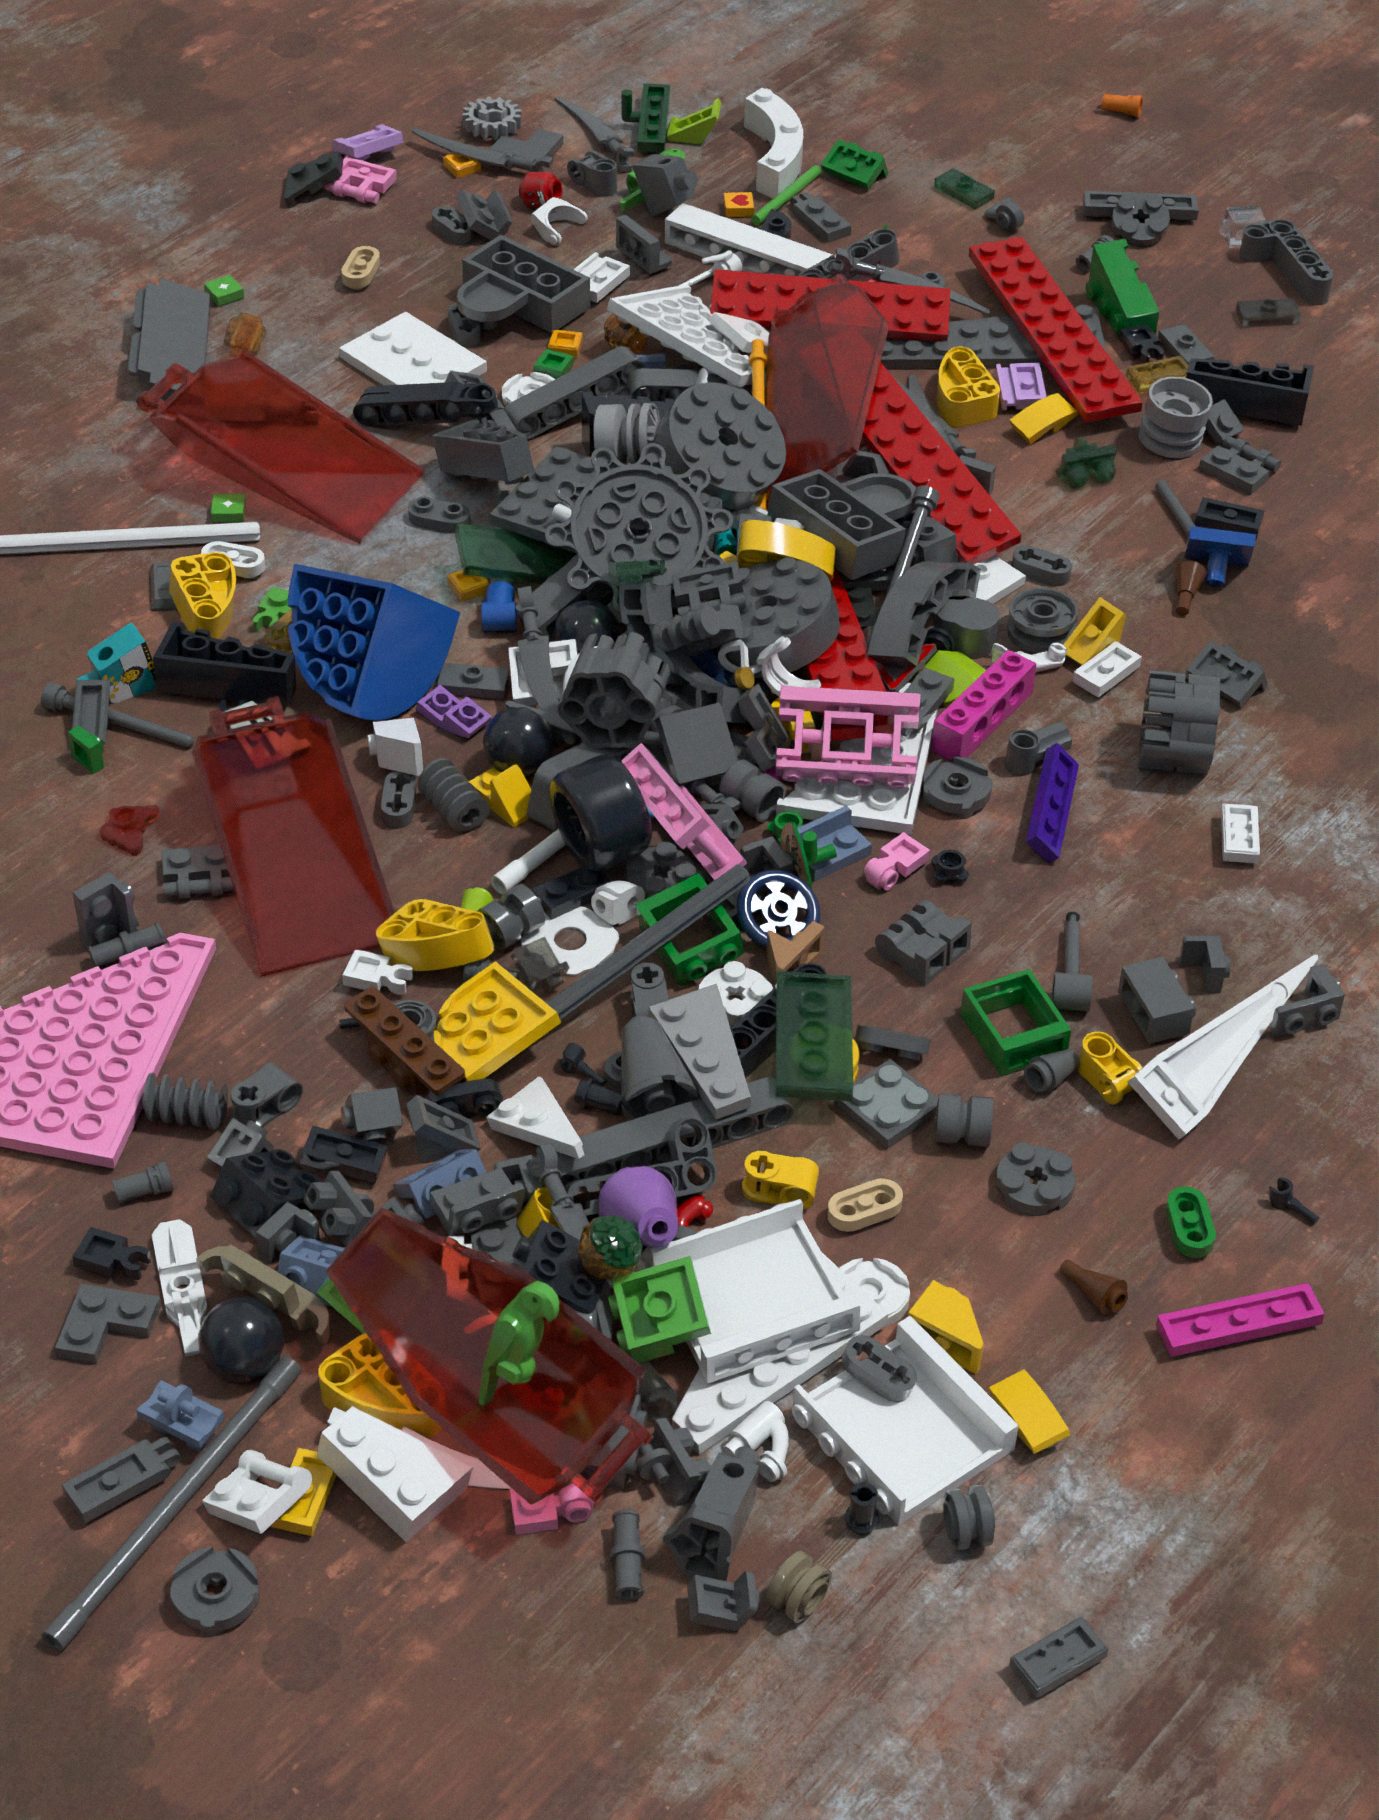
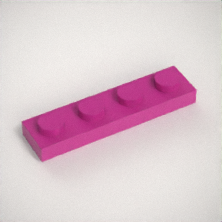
M1309 1283L1161 1314L1157 1316L1156 1327L1170 1357L1320 1325L1325 1314Z

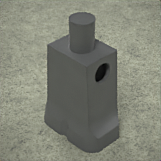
M744 1446L736 1449L733 1457L718 1453L691 1508L681 1521L665 1532L663 1541L672 1550L676 1564L685 1576L692 1578L694 1575L722 1581L727 1580L732 1554L755 1504L759 1456L753 1449Z

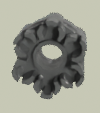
M630 632L628 637L626 634H623L617 638L615 644L611 637L602 634L597 648H594L598 638L597 633L591 634L584 642L558 704V714L589 747L596 749L604 747L636 748L640 743H643L651 720L655 716L671 674L670 667L667 663L664 664L660 674H657L662 659L654 655L647 657L649 654L648 644L643 643L644 637L638 633Z
M1150 670L1145 690L1148 698L1144 699L1143 711L1161 714L1143 713L1141 724L1160 726V728L1141 727L1138 768L1173 771L1174 767H1176V772L1208 775L1213 761L1219 717L1220 677L1188 674V677L1185 678V673Z

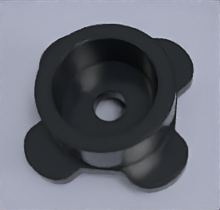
M944 850L931 859V864L935 867L933 877L936 881L954 882L957 880L963 882L968 879L969 873L964 867L966 858L959 851Z

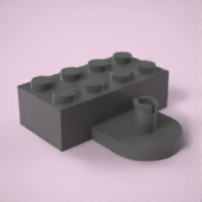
M499 235L462 259L463 285L457 292V306L465 317L479 321L484 330L496 328L498 320L514 314L545 331L553 333V330H558L590 308V277L503 235Z
M818 469L772 485L767 516L772 517L771 522H775L776 518L797 520L804 526V531L832 543L836 548L834 567L853 580L898 562L906 529L894 520L905 517L914 511L912 498L916 487L904 478L885 473L867 474L844 483H839L827 473Z

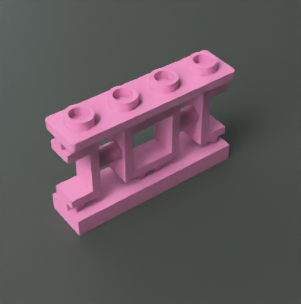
M781 686L779 721L796 722L794 749L777 748L775 775L782 776L783 780L790 782H799L803 778H817L818 782L825 784H834L838 780H852L853 784L860 786H869L873 782H887L888 786L894 788H904L908 784H914L917 771V756L900 755L901 728L918 729L920 694ZM804 711L825 712L823 730L803 729ZM873 715L894 716L893 734L873 733ZM831 724L865 726L864 753L829 751ZM802 743L823 744L822 762L801 761ZM872 747L892 748L891 766L871 765Z

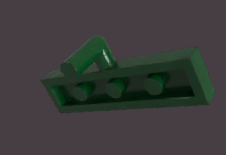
M643 83L641 111H632L631 90L625 89L621 92L622 120L624 122L639 123L637 151L655 154L665 151L670 101L669 84Z

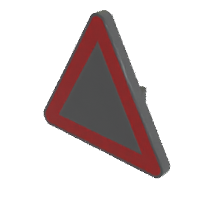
M935 644L923 645L918 666L880 664L874 660L882 682L890 692H898L909 680L913 679L914 674L937 651Z

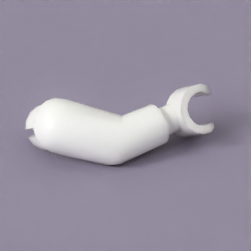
M993 643L991 650L992 662L994 663L1008 649L1001 644ZM1052 643L1048 651L1030 655L1018 651L1017 654L1035 662L1036 673L1062 666L1065 662L1067 649L1060 643Z

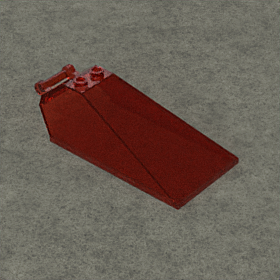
M842 274L832 278L831 283L826 287L819 288L810 295H802L791 308L780 310L771 320L772 326L768 336L765 407L775 416L786 446V459L783 470L772 485L818 469L826 473L858 453L890 324L859 287L850 284ZM772 485L766 491V510L769 507Z
M245 349L239 356L203 364L194 374L180 364L174 363L166 370V375L149 391L142 392L136 399L137 405L141 410L153 412L150 415V421L177 449L204 467L359 545L425 472V469ZM174 384H182L166 401L160 399Z
M278 696L268 698L266 703L223 713L221 710L209 712L211 726L215 733L197 737L192 757L261 977L353 954L355 949L365 951L380 947L375 934L376 930L395 911L331 719L322 720L305 712L285 716ZM268 716H271L272 720L237 727L227 730L226 726L251 721Z

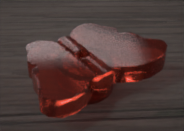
M121 806L112 808L109 811V823L102 825L99 830L102 840L111 846H118L120 850L127 851L132 856H138L143 848L141 833L145 832L146 825L152 823L160 816L158 806Z

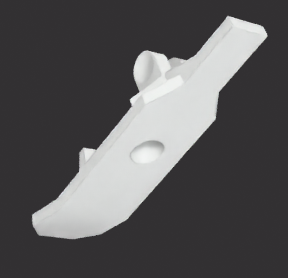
M180 1219L163 1222L152 1233L166 1314L180 1328L185 1357L200 1354L198 1342L200 1323L208 1308L201 1273L196 1260L197 1253L192 1227ZM180 1285H188L184 1289L177 1288Z

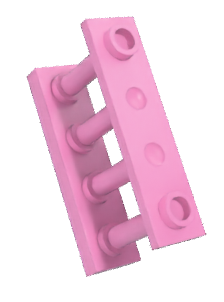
M642 743L621 761L635 779L648 809L682 849L687 846L714 880L736 864H741L743 867L747 864V861L683 785L679 787Z

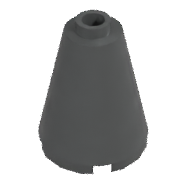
M647 1016L632 1018L622 1029L621 1108L623 1115L628 1121L693 1101L694 1097H698L693 1080L659 1022Z

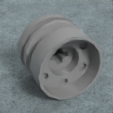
M1170 376L1158 379L1152 383L1148 391L1145 411L1138 430L1141 443L1153 453L1167 458H1184L1195 454L1201 446L1206 429L1205 425L1213 404L1211 394L1201 384L1184 377Z
M639 403L631 404L628 414H626L622 404L599 405L594 418L595 450L600 447L608 448L613 451L619 462L628 465V460H630V464H635L639 461L643 447L646 444L654 443L656 429L660 422L658 408L655 403H643L642 407Z

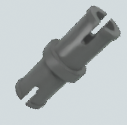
M157 922L152 926L129 934L127 931L119 933V937L95 946H89L88 950L94 967L99 966L100 968L119 961V957L143 947H147L150 950L164 945L166 940L162 928Z
M631 1509L619 1510L612 1515L614 1546L610 1551V1559L615 1564V1595L620 1600L625 1601L637 1600L644 1594L641 1563L645 1560V1549L640 1545V1515L637 1514V1511Z

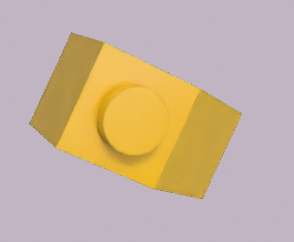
M933 1280L910 1309L908 1317L911 1316L959 1366L977 1374L981 1368L984 1343L969 1298L961 1295L956 1289L946 1287Z

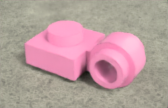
M903 832L880 849L879 859L872 858L866 864L863 875L866 877V881L878 890L883 888L888 891L896 884L899 877L898 873L907 877L929 860L930 850Z
M581 1479L566 1481L557 1496H554L552 1484L510 1489L516 1535L558 1529L557 1516L566 1517L568 1521L574 1523L583 1522L590 1518L595 1506L592 1489Z

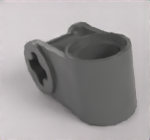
M591 150L585 154V157L568 162V174L576 184H580L599 196H611L617 192V164L614 160Z
M648 962L638 964L631 971L633 989L631 992L633 1018L636 1016L649 1017L650 1006L671 999L668 997L664 972L657 964Z
M268 1063L260 1068L258 1072L232 1088L230 1096L231 1102L235 1106L232 1118L246 1125L248 1120H251L263 1127L283 1112L292 1109L299 1102L303 1094V1085L275 1063Z

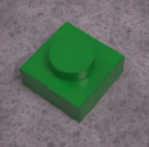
M545 349L534 364V372L547 374L557 379L569 373L573 367V356Z
M79 725L68 731L72 758L93 774L103 769L102 752L104 747L100 739L94 734H89Z

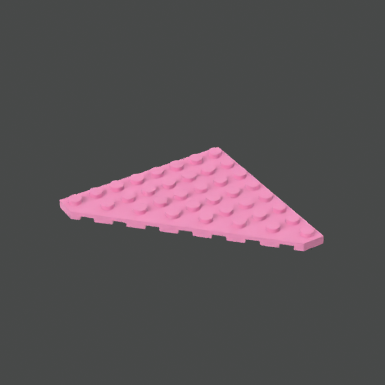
M178 933L166 938V944L152 950L143 947L119 957V963L101 970L99 966L70 977L71 983L52 990L48 986L21 997L22 1003L5 1010L0 1006V1147L115 1169L143 1108L142 1097L147 1076L151 1072L155 1073L157 1078L216 951L215 939Z

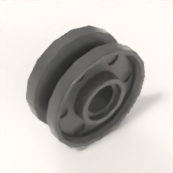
M1032 588L1023 590L1015 595L1009 604L1008 637L1013 644L1033 653L1048 651L1052 643L1063 645L1076 628L1078 619L1077 604L1072 597L1055 589Z

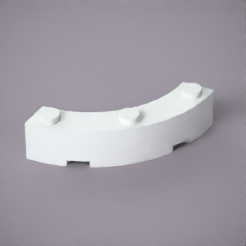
M760 88L745 98L744 128L752 131L764 141L768 140L772 146L769 152L757 161L756 191L774 199L791 185L798 175L800 176L803 153V127L795 111L784 100L772 93L771 90Z

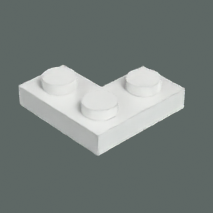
M575 639L549 642L552 677L565 675L568 666L578 655ZM519 647L508 648L513 701L526 706L538 705L524 673Z

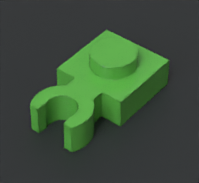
M271 587L258 605L259 614L253 618L254 632L258 633L262 627L269 626V634L274 637L279 632L280 622L286 624L291 622L292 608L288 607L289 591Z

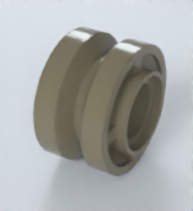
M803 1551L795 1552L779 1567L772 1578L766 1594V1601L776 1609H782L786 1606L785 1615L795 1623L802 1622L818 1608L826 1596L832 1580V1572L822 1564L812 1567V1557Z

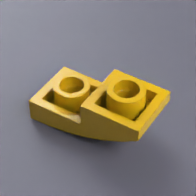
M1056 393L1033 403L1010 419V426L1031 445L1050 429L1056 433L1075 418L1078 412L1059 393Z
M1025 1369L988 1387L991 1398L1019 1425L1017 1436L1034 1454L1070 1436L1069 1428L1054 1405Z

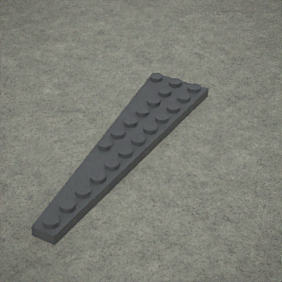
M1088 305L1077 306L1075 308L1107 352L1097 307ZM1010 315L949 322L947 341L933 342L860 336L886 369H939L946 353L951 348L958 346L971 349L986 369H996V364H1001V368H1008L1009 364L1040 363V368H1047ZM840 334L778 340L789 350V353L785 360L767 357V365L764 367V370H807L800 361V353Z

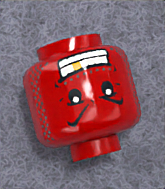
M529 172L519 185V196L530 209L540 208L552 197L562 198L563 188L561 181L552 172Z

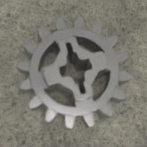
M487 97L486 100L478 98L476 99V104L469 102L468 107L463 108V127H466V132L473 131L474 137L480 135L483 139H487L489 136H492L494 140H497L498 136L501 137L502 135L508 137V133L516 134V129H521L522 110L519 109L518 104L511 105L510 99L505 101L501 97L492 100L491 97Z

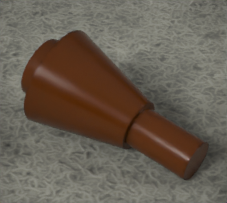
M1191 560L1180 562L1175 567L1179 597L1176 612L1183 616L1189 613L1191 600L1207 576L1205 567Z
M1069 1259L1062 1263L1060 1273L1077 1283L1078 1287L1103 1315L1118 1312L1124 1307L1128 1299V1286L1125 1280L1085 1270Z

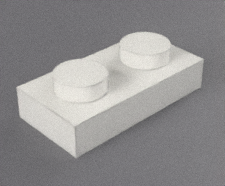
M1115 641L1075 670L1072 682L1099 698L1138 669L1142 656Z

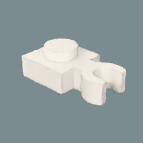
M355 949L342 975L343 985L366 990L371 986L380 990L381 986H386L395 994H405L406 981L402 979L412 980L413 970L407 964L391 966L390 957Z

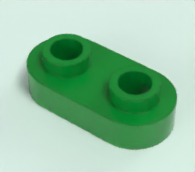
M1182 1186L1173 1189L1168 1195L1165 1211L1175 1247L1185 1256L1191 1258L1205 1257L1213 1250L1216 1238V1231L1207 1200L1202 1192L1193 1187Z

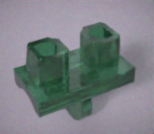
M1084 436L1076 437L1073 447L1066 448V454H1063L1061 457V466L1056 469L1058 479L1066 478L1072 489L1086 485L1089 480L1088 473L1094 472L1100 483L1112 481L1116 474L1114 459L1117 449L1114 444L1098 447L1096 443L1088 444Z

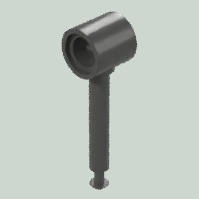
M1069 912L1066 914L1068 922L1065 926V973H1054L1052 1002L1060 1010L1089 1012L1093 976L1080 974V924L1077 922L1080 919V915L1077 912Z

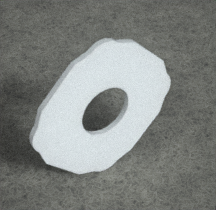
M578 907L552 920L545 914V924L530 934L523 935L521 938V946L526 950L529 958L553 973L575 977L589 972L610 957L619 942V933L612 924L596 915L592 910L586 907ZM573 929L585 935L586 943L576 950H564L555 944L554 938L563 930Z

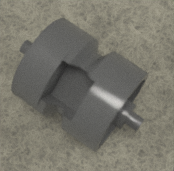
M517 885L504 893L500 901L495 899L477 910V912L484 915L494 948L503 951L519 941L521 934L528 935L545 924L546 917L540 897H536L525 885Z

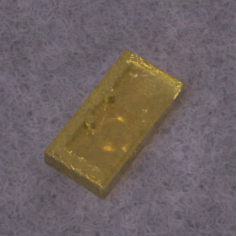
M1181 356L1127 367L1126 377L1137 391L1141 393L1149 391L1152 383L1158 379L1170 376L1186 378L1189 365Z

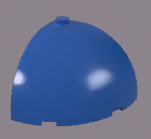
M294 564L288 593V607L292 608V624L288 625V632L296 663L309 686L317 691L330 706L341 712L367 720H383L397 716L418 702L432 686L444 665L460 612L393 583Z

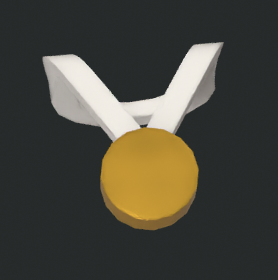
M734 640L723 644L720 648L718 659L723 667L735 673L737 686L742 690L752 688L755 682L754 674L762 671V665L749 666L748 648L742 640ZM740 650L741 667L731 664L726 658V653Z

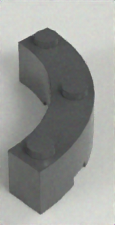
M923 561L907 569L894 582L881 607L873 633H870L867 639V655L873 657L880 664L918 666L922 646L928 632L923 627L930 614L937 615L949 599L963 600L976 598L981 569L969 563Z
M619 583L621 619L623 624H627L628 633L634 632L644 637L643 643H647L649 647L647 657L654 655L662 659L657 672L658 675L664 664L667 663L670 667L671 674L662 697L670 701L672 705H677L685 711L721 703L726 722L745 724L746 720L740 713L738 699L747 689L742 690L715 681L706 675L693 662L690 656H686L684 647L668 652H663L657 647L653 637L654 626L673 618L671 586L651 583Z

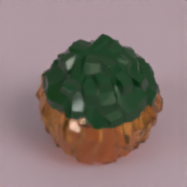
M607 1215L594 1218L590 1224L582 1227V1234L578 1245V1257L582 1259V1264L590 1275L594 1274L595 1278L613 1279L623 1275H630L638 1267L643 1245L641 1244L640 1233L635 1229L636 1226L632 1221L629 1222L620 1216Z

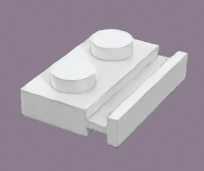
M594 252L574 269L590 277V301L596 303L630 276L629 265L607 256L602 259L597 252Z

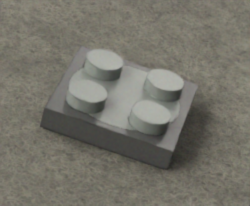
M889 1059L835 1095L834 1104L888 1149L936 1116L938 1097L893 1060Z

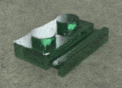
M649 560L608 562L609 576H618V582L622 583L641 582L642 575L650 574V569H652V573H665V560H651L652 565H650Z

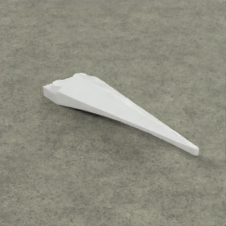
M1318 955L1311 956L1230 1010L1158 1054L1128 1081L1178 1140L1185 1136L1210 1112L1240 1065L1272 1022L1275 1009L1285 1004L1309 972L1310 967L1318 960Z

